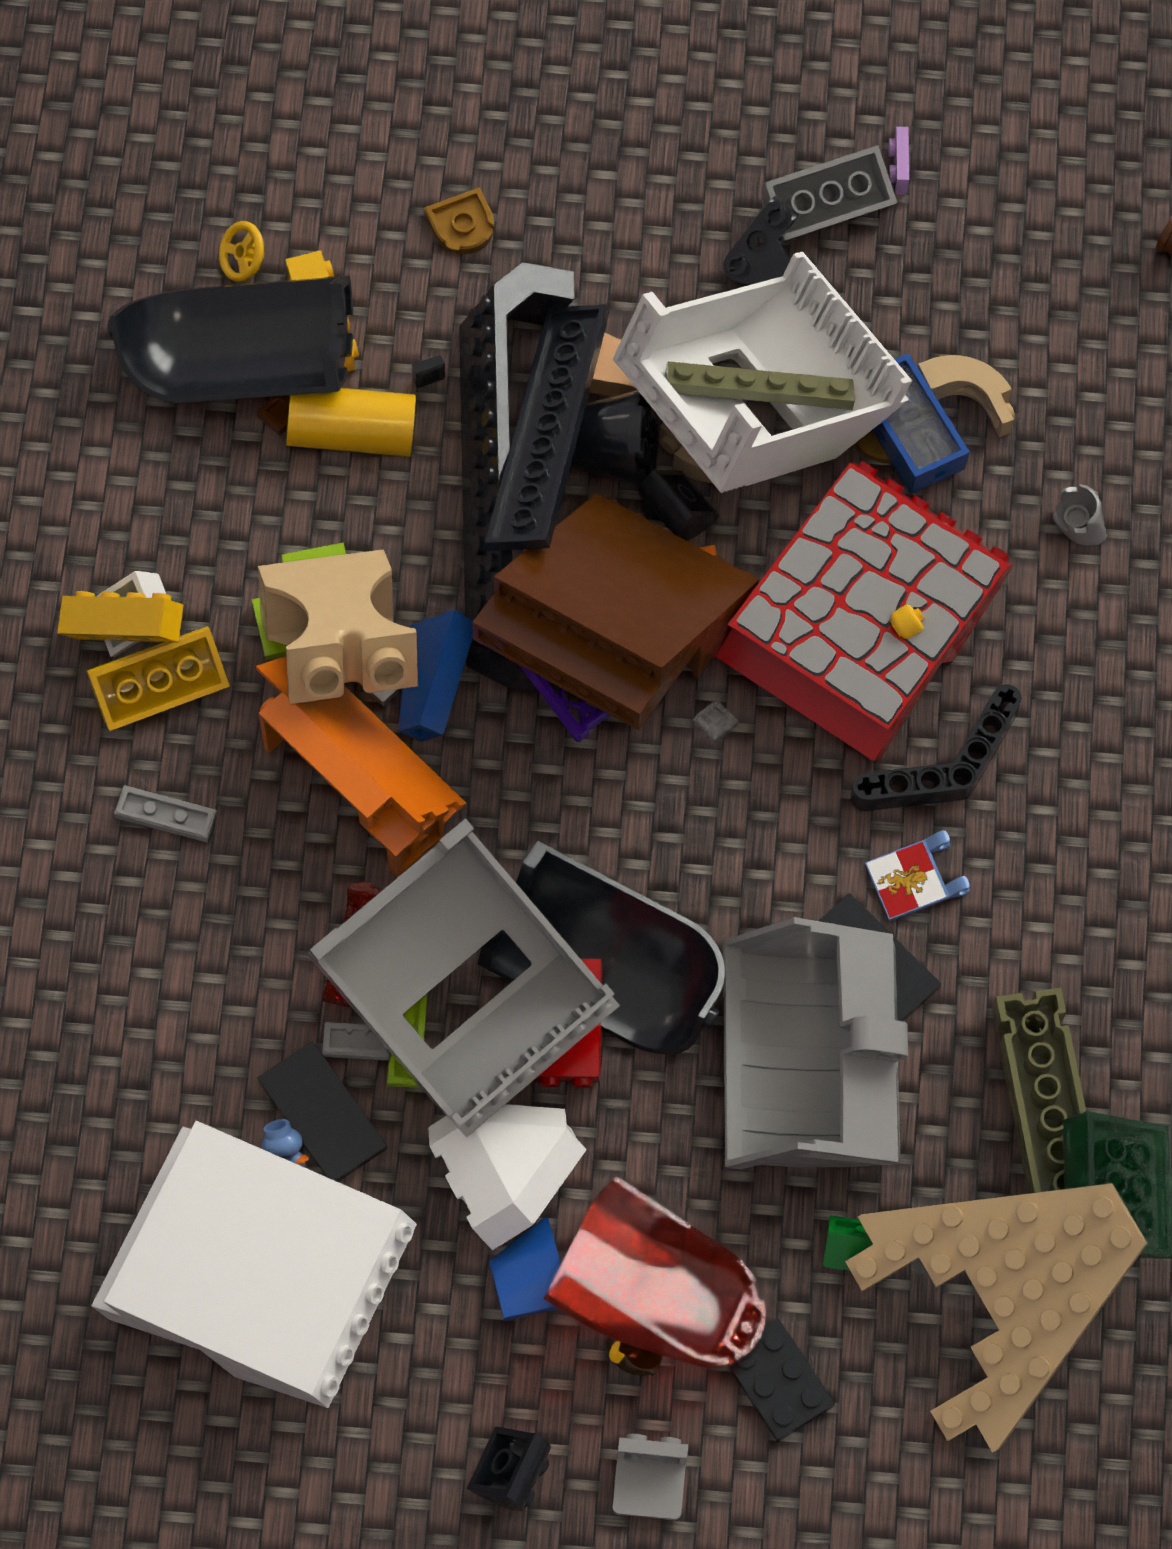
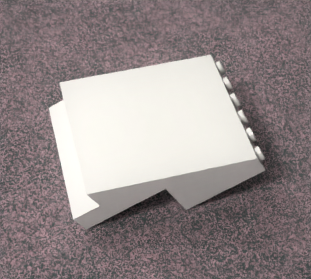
M195 1121L192 1129L182 1126L91 1306L111 1321L199 1349L236 1378L329 1408L333 1397L339 1390L340 1383L348 1366L354 1359L360 1341L369 1328L373 1314L383 1299L386 1287L393 1273L398 1268L399 1260L408 1242L413 1237L417 1224L399 1208L199 1121Z

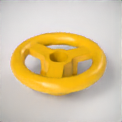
M239 221L232 224L224 233L219 247V261L222 271L230 280L245 282L251 279L261 266L264 258V243L260 231L254 224L248 221ZM241 230L248 231L242 242L236 245L230 243L237 232ZM228 253L234 254L235 259L238 260L240 273H236L231 268Z

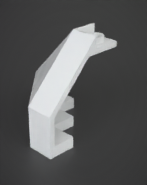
M505 1104L468 1137L447 1116L429 1127V1145L435 1158L442 1157L444 1159L446 1167L450 1171L445 1177L457 1199H462L467 1204L471 1214L466 1216L472 1229L491 1250L499 1247L536 1222L587 1150L567 1125L565 1109Z

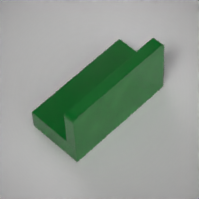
M829 1216L823 1259L824 1267L850 1271L845 1261L873 1245L860 1220Z

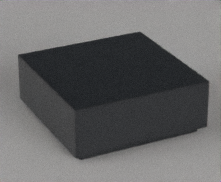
M441 355L412 365V378L416 388L445 378V363Z

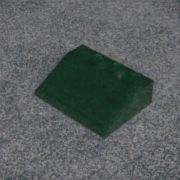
M1086 1111L1063 1120L1065 1189L1112 1183L1148 1243L1138 1258L1171 1259L1172 1205L1169 1126Z

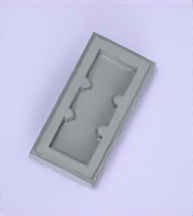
M325 1022L323 1057L389 1061L390 1052L366 1024Z

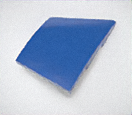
M548 1217L540 1220L489 1261L503 1321L570 1307L564 1275Z

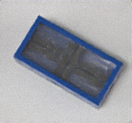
M907 353L894 360L912 380L905 394L909 401L872 429L907 489L912 494L965 470L970 451L911 356Z

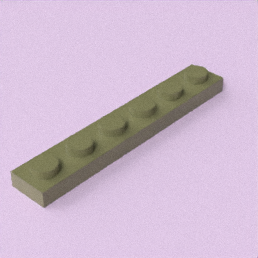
M667 361L666 380L680 394L853 410L855 403L853 379Z

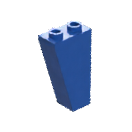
M449 610L445 614L433 618H424L421 622L409 625L410 628H415L417 632L418 686L402 688L398 732L421 742L442 736L446 728L473 638V620L465 617L462 612Z

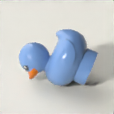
M279 1119L268 1123L264 1127L265 1136L261 1142V1149L279 1157H285L284 1159L305 1168L308 1156L299 1152L303 1143L300 1133L291 1128L290 1122L286 1119Z

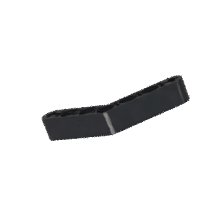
M1009 684L1001 685L994 691L953 763L859 774L852 784L850 793L852 805L860 811H873L960 801L970 797L1017 716L1022 700L1020 691L1015 686ZM1007 701L1009 703L1002 714L999 712L1000 705ZM991 725L997 728L998 732L989 733L983 727ZM969 752H980L984 758L974 759L969 755ZM963 777L969 784L959 785L954 781V778ZM926 780L932 781L937 787L928 789L922 785V782ZM899 784L905 788V791L897 793L890 786ZM861 789H866L867 793L870 795H865L864 790Z

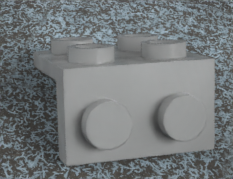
M627 1434L626 1438L619 1437L613 1512L617 1515L678 1520L682 1512L688 1444H681V1439L673 1437H662L661 1442L649 1441L647 1436L642 1434Z

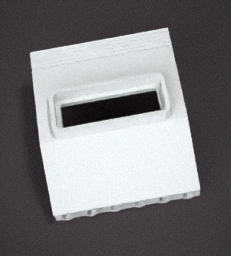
M804 252L793 254L781 277L665 308L653 292L642 294L613 357L614 362L721 494L724 491L737 489L739 486L741 488L744 485L755 484L837 458L909 401L905 394L912 382L911 378ZM733 359L742 369L853 379L855 403L853 410L770 402L792 428L790 431L771 436L742 399L677 393L666 380L667 361L714 366L713 363Z

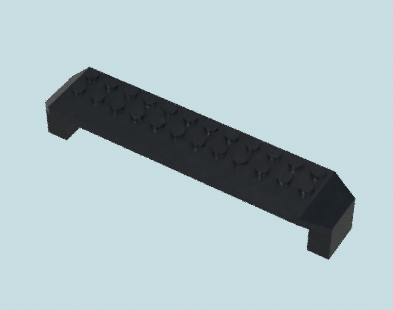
M522 262L495 283L486 295L481 297L480 302L474 309L470 310L469 315L459 326L465 617L473 621L494 594V576L512 562V550L489 551L485 544L510 451L506 323L509 320L543 325L548 308L568 307L575 299L574 271ZM472 638L466 658L467 667L507 688L539 692L519 664ZM547 681L554 692L559 695V686Z

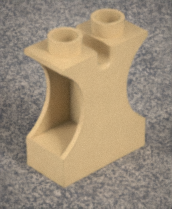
M384 549L258 566L260 616L265 634L269 641L287 645L286 660L289 704L341 697L344 694V683L347 682L362 684L364 691L367 693L418 686L417 632L415 628L393 622L392 569Z

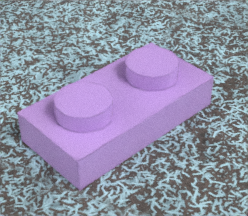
M896 127L895 137L889 138L888 156L894 157V165H889V179L891 183H894L895 195H907L909 184L908 127Z

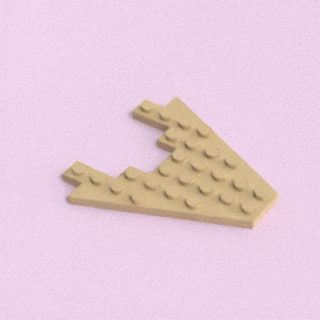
M1111 1183L861 1214L858 1216V1219L873 1245L845 1262L862 1291L874 1286L919 1258L936 1287L964 1271L967 1273L999 1331L971 1346L987 1378L931 1410V1413L947 1441L977 1425L993 1453L999 1450L1148 1243Z

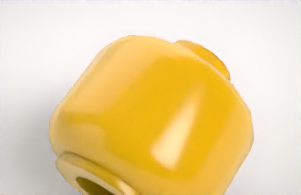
M906 604L891 614L890 622L899 637L909 639L923 631L924 626L921 621L925 617L919 608L914 610L911 605Z

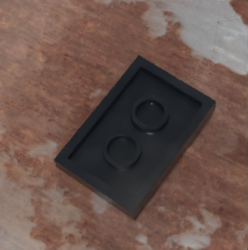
M779 1318L721 1355L725 1364L777 1442L835 1405Z

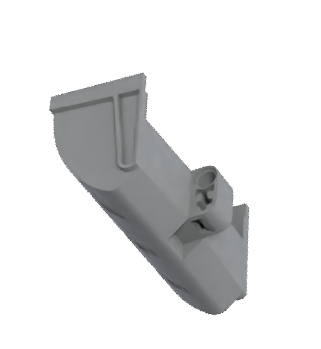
M793 917L723 940V960L725 965L723 984L725 1167L744 1169L757 1165L861 1167L895 1165L901 1162L898 1061L908 1058V1027L906 1022L897 1021L896 947L893 941V934Z

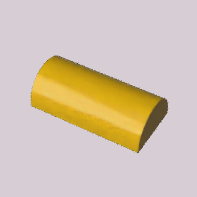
M341 388L337 392L290 395L286 446L410 457L416 395Z
M208 626L179 636V643L163 642L87 670L93 693L109 731L230 687Z

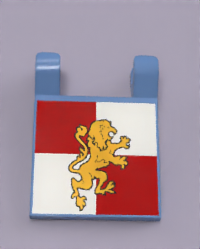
M946 831L937 832L925 840L865 862L889 922L970 892V883L965 876L959 877L945 885L932 857V852L942 851L950 846V837Z

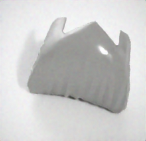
M1079 484L1077 487L1064 488L1060 492V502L1055 508L1052 517L1056 525L1070 540L1080 545H1100L1106 541L1107 533L1098 492L1082 484Z

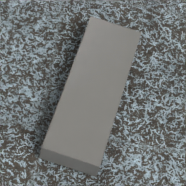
M124 785L114 816L117 819L208 843L217 816V810Z

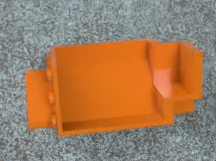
M286 656L257 665L256 670L280 692L276 698L271 697L266 700L260 708L259 719L264 749L270 753L285 740L358 811L360 824L387 849L389 871L398 878L444 837V824L467 803L345 686L344 694L341 697L289 704Z

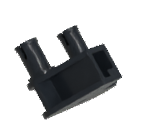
M774 196L726 256L723 262V269L727 277L733 281L752 285L783 276L790 259L780 240L794 224L799 214ZM757 238H762L764 241L760 247L755 244Z

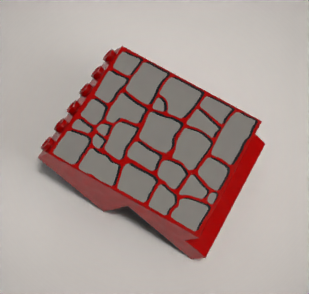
M861 461L859 465L857 463L848 464L727 624L732 627V630L715 657L872 761H877L881 759L940 664L954 661L1014 567V564L1007 561L1010 555L996 546H993L990 550L981 544L983 540L981 536L969 529L965 533L955 527L956 520L943 512H940L937 516L928 510L930 506L928 502L916 495L912 499L902 493L903 486L890 478H887L886 482L875 476L877 470L874 467ZM906 604L911 605L914 610L919 608L925 617L921 621L924 626L923 631L909 639L899 637L890 622L891 614Z

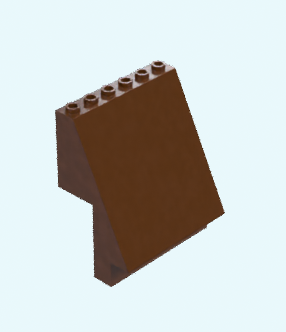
M596 493L555 526L550 548L527 549L494 576V594L472 622L473 640L639 731L685 666L693 670V677L697 679L700 677L732 630V627L727 624L758 585L759 579L755 578L749 571L740 570L732 566L724 558L702 550L696 543L686 541L674 535L668 528L659 527L648 521L642 514L631 512L620 506L614 499L605 498Z

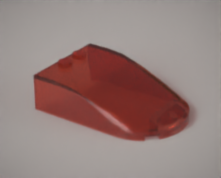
M617 1176L592 1200L543 1298L575 1320L610 1338L661 1356L706 1368L729 1366L748 1354L761 1338L766 1316L764 1299H759L758 1292L754 1286L756 1279L742 1260L727 1248Z

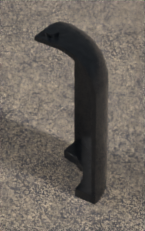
M350 275L190 288L151 295L130 302L109 316L108 332L110 337H113L118 360L132 382L147 394L167 402L188 403L337 392L342 388L348 375L347 367H344L345 357L352 356L353 334L348 333V316H353Z
M537 841L522 863L516 884L580 959H601L603 965L602 985H608L614 992L612 997L620 1005L602 1021L601 1030L633 1047L651 1053L677 1054L688 1050L696 1042L704 1026L707 1028L712 1026L719 1012L714 1006L724 984L725 965L715 941L703 928L691 920ZM503 930L481 947L477 963L510 982L514 981L531 966L529 959Z

